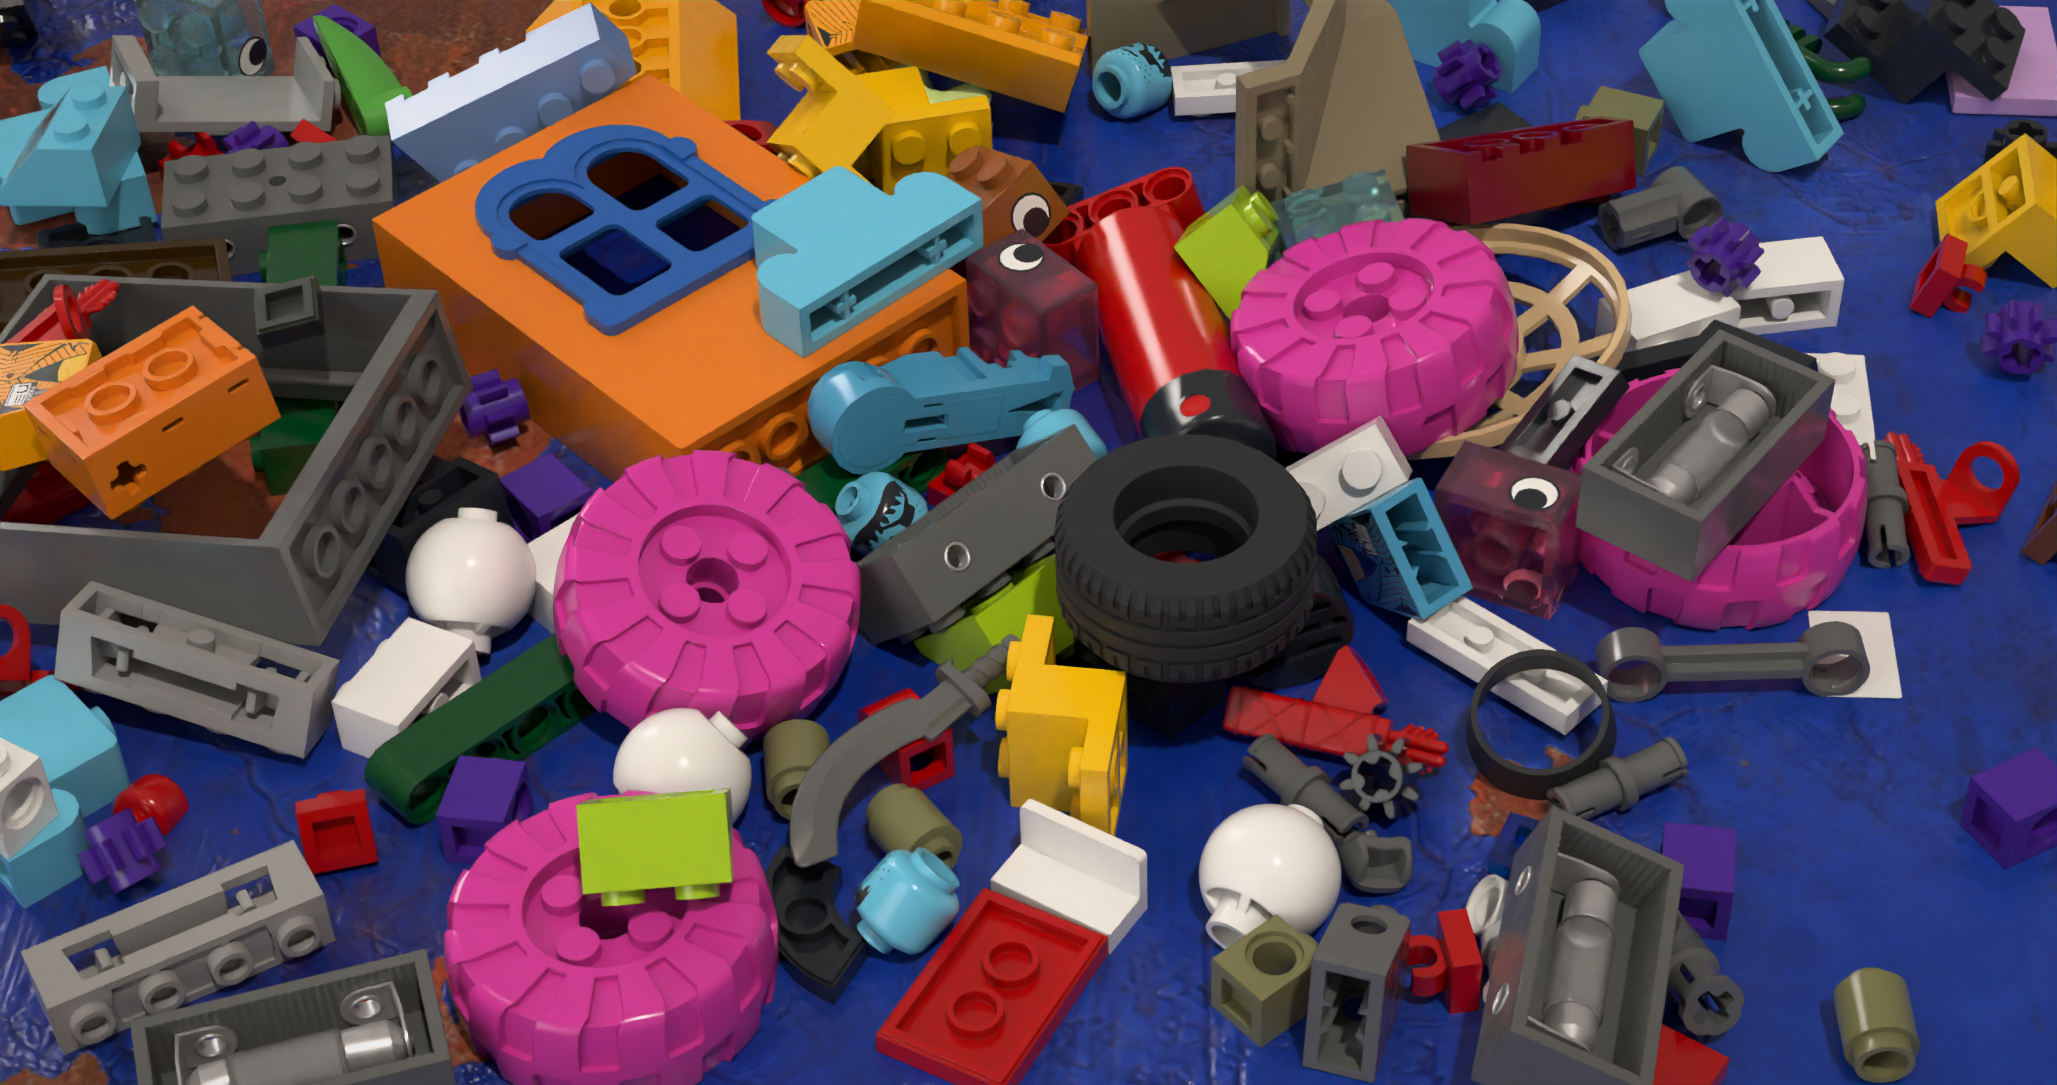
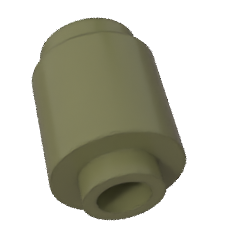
M793 719L781 722L772 727L763 739L767 797L771 804L775 806L776 811L782 817L789 820L793 801L801 781L815 760L831 745L826 729L810 720Z
M900 783L892 784L879 791L873 797L867 807L865 817L869 825L870 837L886 855L891 851L900 849L914 852L916 848L921 847L936 855L951 870L954 868L963 845L962 835L920 789L909 788L907 785Z
M1862 968L1851 973L1836 986L1833 992V1001L1845 1059L1855 1068L1856 1074L1866 1081L1887 1083L1899 1080L1912 1072L1916 1065L1915 1057L1920 1050V1041L1907 983L1901 976L1880 968Z

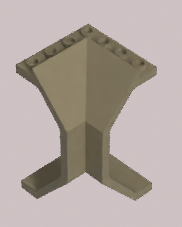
M1086 0L1087 35L1089 36L1087 40L1088 76L1093 80L1096 62L1104 53L1138 42L1155 46L1164 54L1167 60L1272 32H1277L1281 37L1289 35L1291 31V0ZM1303 0L1310 10L1289 58L1279 65L1236 76L1235 190L1244 185L1251 195L1259 191L1276 211L1279 220L1274 225L1279 230L1275 262L1283 257V251L1299 243L1291 234V223L1299 211L1310 206L1325 207L1333 213L1336 219L1334 232L1340 231L1343 225L1374 219H1382L1385 222H1402V220L1409 217L1433 220V218L1410 214L1406 145L1438 141L1440 137L1399 16L1387 0Z

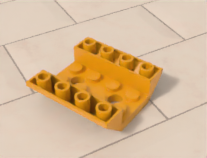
M554 0L526 30L527 34L591 2L627 36L637 74L614 92L651 74L720 120H741L737 16L716 0Z
M861 0L852 47L1065 113L1089 36L1087 35V30L1080 28L1081 19L1058 11H1051L1050 18L1029 12L1031 4L1023 0H998V2L991 0Z

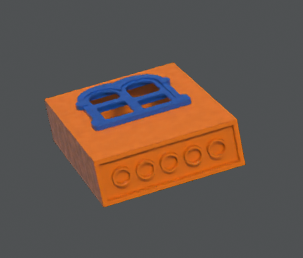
M651 74L371 219L385 288L438 290L466 370L475 376L497 368L501 382L515 377L519 381L526 397L530 419L613 483L622 478L625 468L659 455H663L664 459L692 455L693 450L736 453L738 459L759 465L768 463L776 468L785 467L796 477L829 456L819 445L812 433L808 419L807 403L813 387L832 368L850 361H860L881 367L907 354L938 351L943 357H951L957 355V349L960 347H968L970 349L967 281L951 269L945 270L805 358H802L768 335L762 328L756 274L758 268L756 267L752 215L812 179ZM659 174L681 188L643 210H631L615 199ZM703 205H707L741 228L739 231L707 249L697 252L688 250L660 230ZM591 211L594 212L591 216L551 238L539 240ZM620 230L671 265V268L632 291L617 296L605 291L566 263L564 259L607 235Z

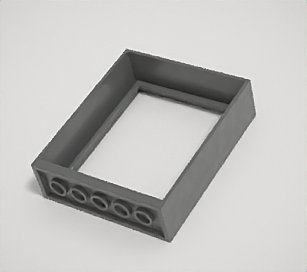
M45 274L1 332L0 344H5L7 340L14 337L33 321L39 313L41 314L45 308L54 303L53 291L55 286L67 284L74 296L78 298V293H84L85 287L90 288L92 284L95 285L101 279L106 278L110 281H116L120 285L116 300L111 301L110 305L104 307L103 311L89 316L92 328L89 330V340L97 344L102 357L193 305L205 317L207 316L238 341L243 348L245 347L257 357L273 397L338 400L345 402L259 539L0 522V604L16 608L25 617L27 623L59 625L61 611L92 580L288 644L321 646L473 387L438 290L319 285L322 293L325 334L264 350L256 334L253 290L279 283ZM43 461L0 471V521ZM121 613V623L130 627L138 628L142 625L149 628V632L153 633L158 625L154 622Z

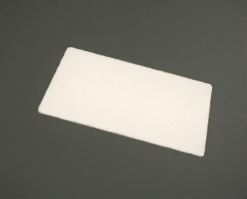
M1808 611L1810 627L1829 621L1845 622L1856 627L1862 635L1870 664L1869 677L1857 690L1842 696L1821 697L1902 698L1889 613ZM1831 655L1819 660L1817 663H1835L1843 660L1848 655Z

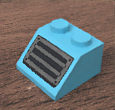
M99 83L71 86L27 139L0 187V206L108 207L121 183V179L141 145L126 86H103Z

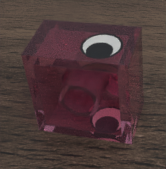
M1023 228L966 257L971 351L985 363H998L1002 368L1007 367L1009 353L1013 350H1020L1028 357L1040 359L1045 355L1058 354L1069 364L1075 387L1073 393L1100 379L1098 284Z
M1466 440L1464 441L1436 486L1435 493L1437 512L1473 586L1471 590L1464 594L1551 621L1578 572L1582 530L1575 527L1581 474Z

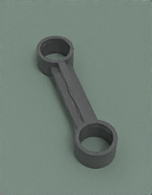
M1829 621L1814 625L1802 633L1797 642L1662 646L1659 637L1652 631L1640 627H1626L1607 634L1598 643L1595 651L1599 676L1608 680L1607 696L1616 701L1626 703L1650 699L1657 695L1667 682L1802 678L1805 687L1816 695L1842 696L1861 687L1870 674V664L1861 633L1853 625L1840 621ZM1831 655H1848L1843 660L1835 663H1817L1819 660ZM1627 661H1648L1643 666L1635 669L1621 670L1615 668Z

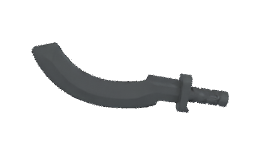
M1008 634L1000 640L1001 643L995 644L987 651L985 656L979 657L972 663L971 667L968 666L962 672L953 666V659H948L935 671L936 678L940 684L920 700L910 697L875 712L843 733L825 749L805 774L793 801L790 816V845L795 865L805 868L838 855V823L844 801L861 776L872 766L889 754L917 739L925 738L928 741H934L967 712L974 717H979L991 707V700L983 689L990 684L991 680L994 681L1004 673L1003 670L1007 668L1010 642L1020 641L1016 636Z

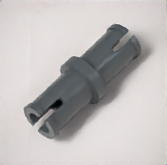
M1874 440L1876 459H1871L1870 448L1867 442L1860 445L1866 460L1868 500L1865 525L1869 549L1867 551L1868 562L1878 568H1891L1889 550H1894L1897 566L1903 565L1911 557L1904 523V515L1909 510L1907 492L1899 486L1896 447L1888 441Z
M1269 733L1262 735L1248 748L1247 751L1258 760H1254L1250 755L1244 756L1243 766L1250 773H1254L1281 797V805L1297 804L1314 812L1322 820L1324 829L1332 839L1337 850L1348 840L1363 834L1354 824H1357L1362 829L1368 828L1369 818L1367 815L1358 811L1330 786V777L1318 766H1306L1283 746L1275 735Z
M1664 737L1659 742L1622 759L1613 755L1600 760L1597 770L1562 786L1549 789L1547 791V797L1550 799L1547 801L1549 809L1552 806L1558 807L1584 820L1593 818L1612 808L1625 811L1637 805L1639 796L1674 780L1685 778L1689 771L1685 768L1688 762L1682 748L1675 739Z

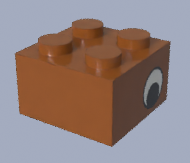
M979 145L963 151L953 159L949 166V172L945 177L982 199L984 247L949 269L966 279L967 285L992 293L1012 273V271L1003 268L998 263L997 255L999 251L1013 243L1025 242L1038 246L1068 216L1070 210L1033 161Z

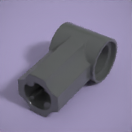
M1676 166L1662 172L1652 183L1650 189L1599 205L1598 223L1601 227L1605 243L1613 251H1617L1674 232H1678L1684 239L1689 240L1702 225L1710 228L1722 217L1723 204L1688 168Z

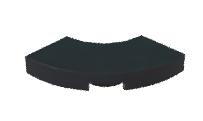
M781 845L766 873L778 920L779 963L790 977L804 989L818 998L835 1005L870 956L869 943L860 933L848 927L835 909L836 899L843 886L842 867L826 861L805 868L795 865L791 848Z

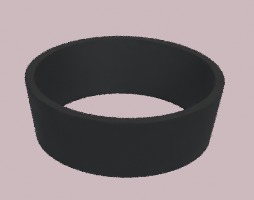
M1545 649L1515 653L1491 667L1475 689L1466 724L1468 750L1482 775L1502 791L1530 800H1550L1547 797L1549 789L1562 786L1597 770L1600 760L1612 756L1617 738L1615 714L1606 691L1596 674L1575 657L1559 651ZM1532 669L1557 670L1580 679L1598 695L1602 703V721L1595 740L1579 757L1558 767L1531 769L1505 760L1485 741L1479 727L1477 709L1482 699L1500 681L1513 674Z

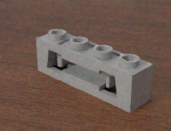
M91 580L61 611L54 678L80 686L83 690L93 694H105L142 706L145 710L155 714H167L204 726L213 733L232 735L266 746L275 753L293 755L304 759L330 726L333 710L331 701L335 697L340 660ZM121 613L154 622L158 625L153 633L149 632V628L142 625L138 628L130 627L121 623ZM263 658L301 670V672L294 679L278 674V669L267 667L263 669L255 666Z
M291 840L21 951L37 999L65 1056L130 1028V1020L175 1010L180 1006L230 985L238 984L251 976L296 957L304 956L315 949L336 941L324 893L295 841ZM265 875H270L273 886L272 891L251 899L246 889H243L236 894L240 905L227 910L225 891ZM111 938L120 954L111 958L107 949H98L95 951V964L80 971H77L67 958Z

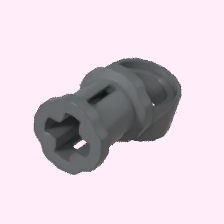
M1678 910L1666 999L1679 1005L1678 1014L1689 1031L1698 1036H1717L1728 1031L1738 1022L1741 1017V1009L1745 1002V997L1741 988L1734 980L1727 975L1719 973L1720 964L1716 956ZM1687 969L1695 978L1690 984L1682 975ZM1707 995H1710L1719 1007L1718 1013H1713L1704 1001Z

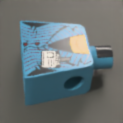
M1422 478L1407 481L1329 524V529L1335 540L1336 555L1342 563L1347 565L1361 596L1368 604L1417 620H1424L1473 588Z

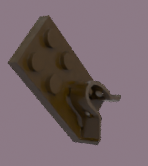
M225 237L0 251V334L45 274L233 282Z

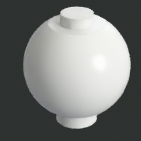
M459 508L458 518H447L437 522L424 532L414 545L406 567V590L411 606L422 622L474 640L477 656H488L491 651L492 638L513 629L529 610L536 592V565L532 552L522 536L511 526L497 522L498 512L481 508Z
M693 708L664 710L647 717L627 735L615 759L613 783L617 787L619 795H622L627 790L672 793L731 788L734 823L743 811L751 789L752 771L750 759L740 749L748 738L719 710L710 719L704 716L698 709Z
M1259 804L1244 808L1230 815L1213 831L1203 849L1199 865V885L1202 898L1212 914L1206 924L1207 933L1218 945L1226 949L1276 914L1297 932H1303L1311 935L1326 921L1339 896L1341 864L1332 839L1325 831L1322 820L1314 812L1297 804H1290L1288 806Z

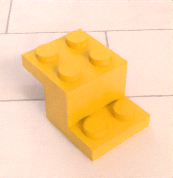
M781 35L767 52L778 63L774 71L796 91L801 92L804 87L809 91L768 139L766 144L778 153L777 157L811 179L833 167L842 166L870 183L852 165L895 112L810 35Z
M917 66L854 75L895 112L852 165L865 179L873 178L876 188L887 195H894L896 184L903 177L913 173L931 172L945 176L949 172V166L953 159L975 145L993 150L991 108L986 95L930 104Z
M2024 133L1935 201L1940 242L1946 233L1967 242L1968 247L1964 264H1974L1983 270L1991 267L1999 256L2007 251L2051 288L2055 289L2057 287V159Z
M1027 614L1022 641H1011L1009 645L1007 681L1012 682L1011 690L1000 689L997 698L996 730L1007 731V737H1002L998 759L999 778H1009L1011 807H1022L1028 799H1033L1057 811L1070 812L1071 817L1115 836L1128 770L1126 671L1056 665L1054 616Z

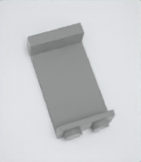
M112 35L109 86H126L138 132H234L251 121H255L259 129L268 125L276 128L278 131H294L302 119H305L322 131H330L332 111H338L340 108L341 90L339 81L332 77L326 67L324 57L318 55L308 37L296 38L293 76H156L135 36Z

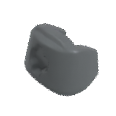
M1367 830L1363 834L1345 842L1338 850L1343 870L1353 887L1361 892L1370 894L1398 892L1408 885L1413 871L1412 844L1404 836L1377 837L1375 830Z

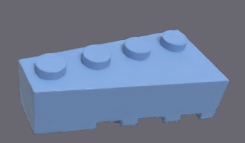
M590 2L525 34L526 41L506 51H500L496 48L478 57L479 64L453 77L447 72L428 81V89L408 99L402 94L386 102L385 106L391 141L442 183L610 95L637 74L628 38Z

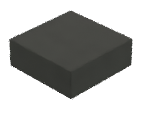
M315 275L253 290L256 334L264 350L325 334L322 293Z

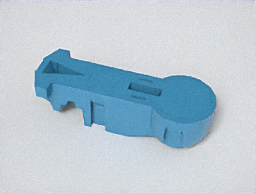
M960 347L957 349V355L951 357H943L938 351L903 355L881 367L860 361H850L837 365L824 374L813 387L807 403L808 419L816 440L830 457L845 470L861 475L885 469L901 458L904 453L1021 436L1023 435V425L1035 413L1044 409H1051L1052 411L1069 409L1075 387L1069 364L1058 354L1045 355L1040 359L1028 357L1020 350H1013L1009 353L1007 367L1002 368L998 363H985L968 347Z

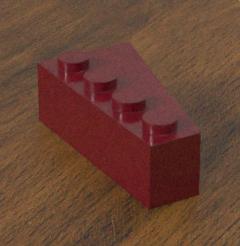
M1598 116L1406 145L1410 214L1433 218V220L1443 222L1449 227L1471 226L1498 219L1512 218L1533 211L1562 210L1566 208V204L1578 201L1586 204L1606 203L1614 200V193L1636 188L1633 120Z

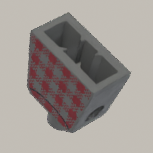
M1353 903L1339 904L1312 958L1302 1066L1375 1083L1405 989L1412 927L1411 920L1406 916L1400 915L1396 910L1385 905L1366 907ZM1363 998L1358 1010V1014L1363 1015L1361 1021L1353 1020L1343 1012V1005L1348 1000Z

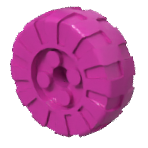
M1409 217L1402 220V222H1385L1382 219L1360 221L1343 225L1340 231L1318 239L1315 236L1305 239L1283 251L1282 258L1265 271L1260 269L1250 279L1242 290V301L1239 309L1233 310L1231 315V351L1238 357L1239 373L1267 417L1275 435L1276 443L1293 453L1300 451L1310 455L1380 415L1404 456L1427 450L1429 445L1451 435L1456 437L1484 418L1487 414V409L1496 399L1504 397L1517 371V354L1519 350L1517 316L1512 293L1502 268L1498 265L1492 250L1477 237L1465 230H1452L1447 224L1435 220Z
M1680 368L1665 370V374L1639 381L1637 378L1629 382L1630 388L1571 460L1567 484L1568 525L1572 528L1573 548L1590 575L1596 574L1611 588V595L1643 614L1648 610L1672 619L1675 625L1711 631L1719 630L1720 627L1736 626L1752 630L1784 623L1792 619L1794 613L1802 609L1811 610L1828 598L1841 584L1847 568L1852 563L1863 534L1868 500L1866 460L1862 448L1852 430H1846L1836 419L1835 411L1831 408L1825 439L1693 582L1575 527L1583 466ZM1696 476L1700 479H1708L1705 476Z
M693 450L692 455L664 459L663 455H659L625 468L622 478L605 491L599 487L587 500L571 526L557 563L553 592L555 634L560 655L567 654L574 669L575 685L587 701L600 713L606 711L629 727L628 733L647 717L672 708L698 709L708 719L719 710L748 738L740 747L741 750H746L752 742L764 739L766 733L781 722L793 719H808L822 698L827 696L836 685L852 650L860 619V569L856 562L851 561V540L830 507L825 503H818L805 491L806 485L785 471L768 463L759 465L738 459L737 454L732 452Z
M627 790L622 795L597 796L593 792L576 795L549 803L547 810L522 822L516 819L495 834L484 844L485 851L479 856L470 870L463 869L453 887L447 903L449 930L444 933L443 943L447 981L452 1000L463 1028L481 1057L488 1054L497 1064L502 1078L514 1085H696L703 1080V1074L713 1069L722 1061L730 1062L747 1045L760 1027L762 1007L764 1004H770L773 999L779 962L778 920L770 886L757 855L749 848L744 847L741 836L736 829L733 828L735 878L733 882L719 883L720 896L676 900L675 887L645 889L646 902L619 906H602L601 893L583 894L576 805L588 799L660 793Z

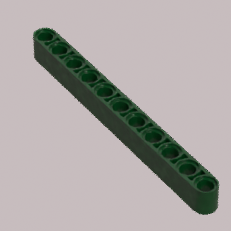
M941 447L904 453L895 463L878 472L890 474L922 495L927 491V484L945 470L948 458L946 448ZM829 455L795 478L806 485L805 491L818 503H825L836 516L835 504L840 491L848 483L856 481L865 474H853L845 470ZM553 633L383 743L369 758L364 770V780L371 790L409 822L415 825L426 824L436 819L437 811L459 755L523 761L598 710L587 701L575 685L574 669L568 655H560L556 634Z

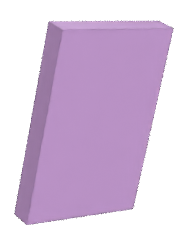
M1999 6L2013 12L2021 26L2026 29L2009 87L1991 102L1950 67L1945 74L1952 113L2057 117V46L2048 7Z

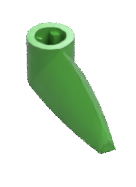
M313 16L315 30L333 74L339 81L340 90L360 135L372 137L390 135L385 103L402 94L406 99L412 97L410 89L407 86H401L384 61L355 34L326 16Z

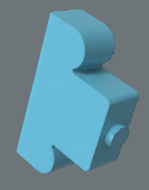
M1387 0L1397 11L1413 60L1437 68L1443 64L1437 53L1455 41L1459 40L1463 44L1470 39L1474 45L1484 43L1495 53L1502 69L1501 77L1492 86L1511 94L1538 68L1541 36L1540 19L1536 11L1523 0H1500L1499 2L1496 0Z
M1664 0L1668 12L1675 20L1668 22L1639 50V56L1655 83L1660 97L1665 100V104L1678 128L1688 142H1697L1740 128L1745 132L1742 136V146L1745 155L1751 163L1761 170L1781 172L1818 161L1844 134L1774 0Z
M106 66L61 76L48 81L38 90L40 111L0 120V187L32 131L71 86H79L85 83H99L103 86H109L110 75ZM137 151L108 207L9 206L13 222L16 225H23L74 212L77 222L86 225L88 234L94 235L110 234L141 226L139 217L143 216L151 217L152 223L158 221L146 174Z
M836 166L767 205L752 215L762 328L768 335L802 358L807 357L983 248L982 199L949 178L931 172L913 173L903 177L896 184L894 195H887L848 169Z
M54 675L43 677L0 701V737L41 758L59 815L11 859L0 855V882L24 909L68 885L85 873L77 857V854L90 848L82 833L87 829L84 818L115 801L116 796L131 785L116 732L106 714L98 706L89 710L64 682L55 679Z

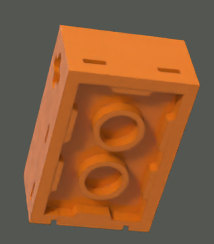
M193 305L23 404L51 465L111 520L124 512L140 507L147 498L180 478L196 473L208 461L236 444L250 440L261 429L281 418L257 357L245 347L243 348L238 341L207 316L205 317Z

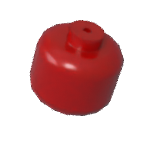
M147 774L116 796L113 803V815L131 808L138 823L153 816L163 836H165L174 829L189 809V803L184 791L172 779L160 774Z

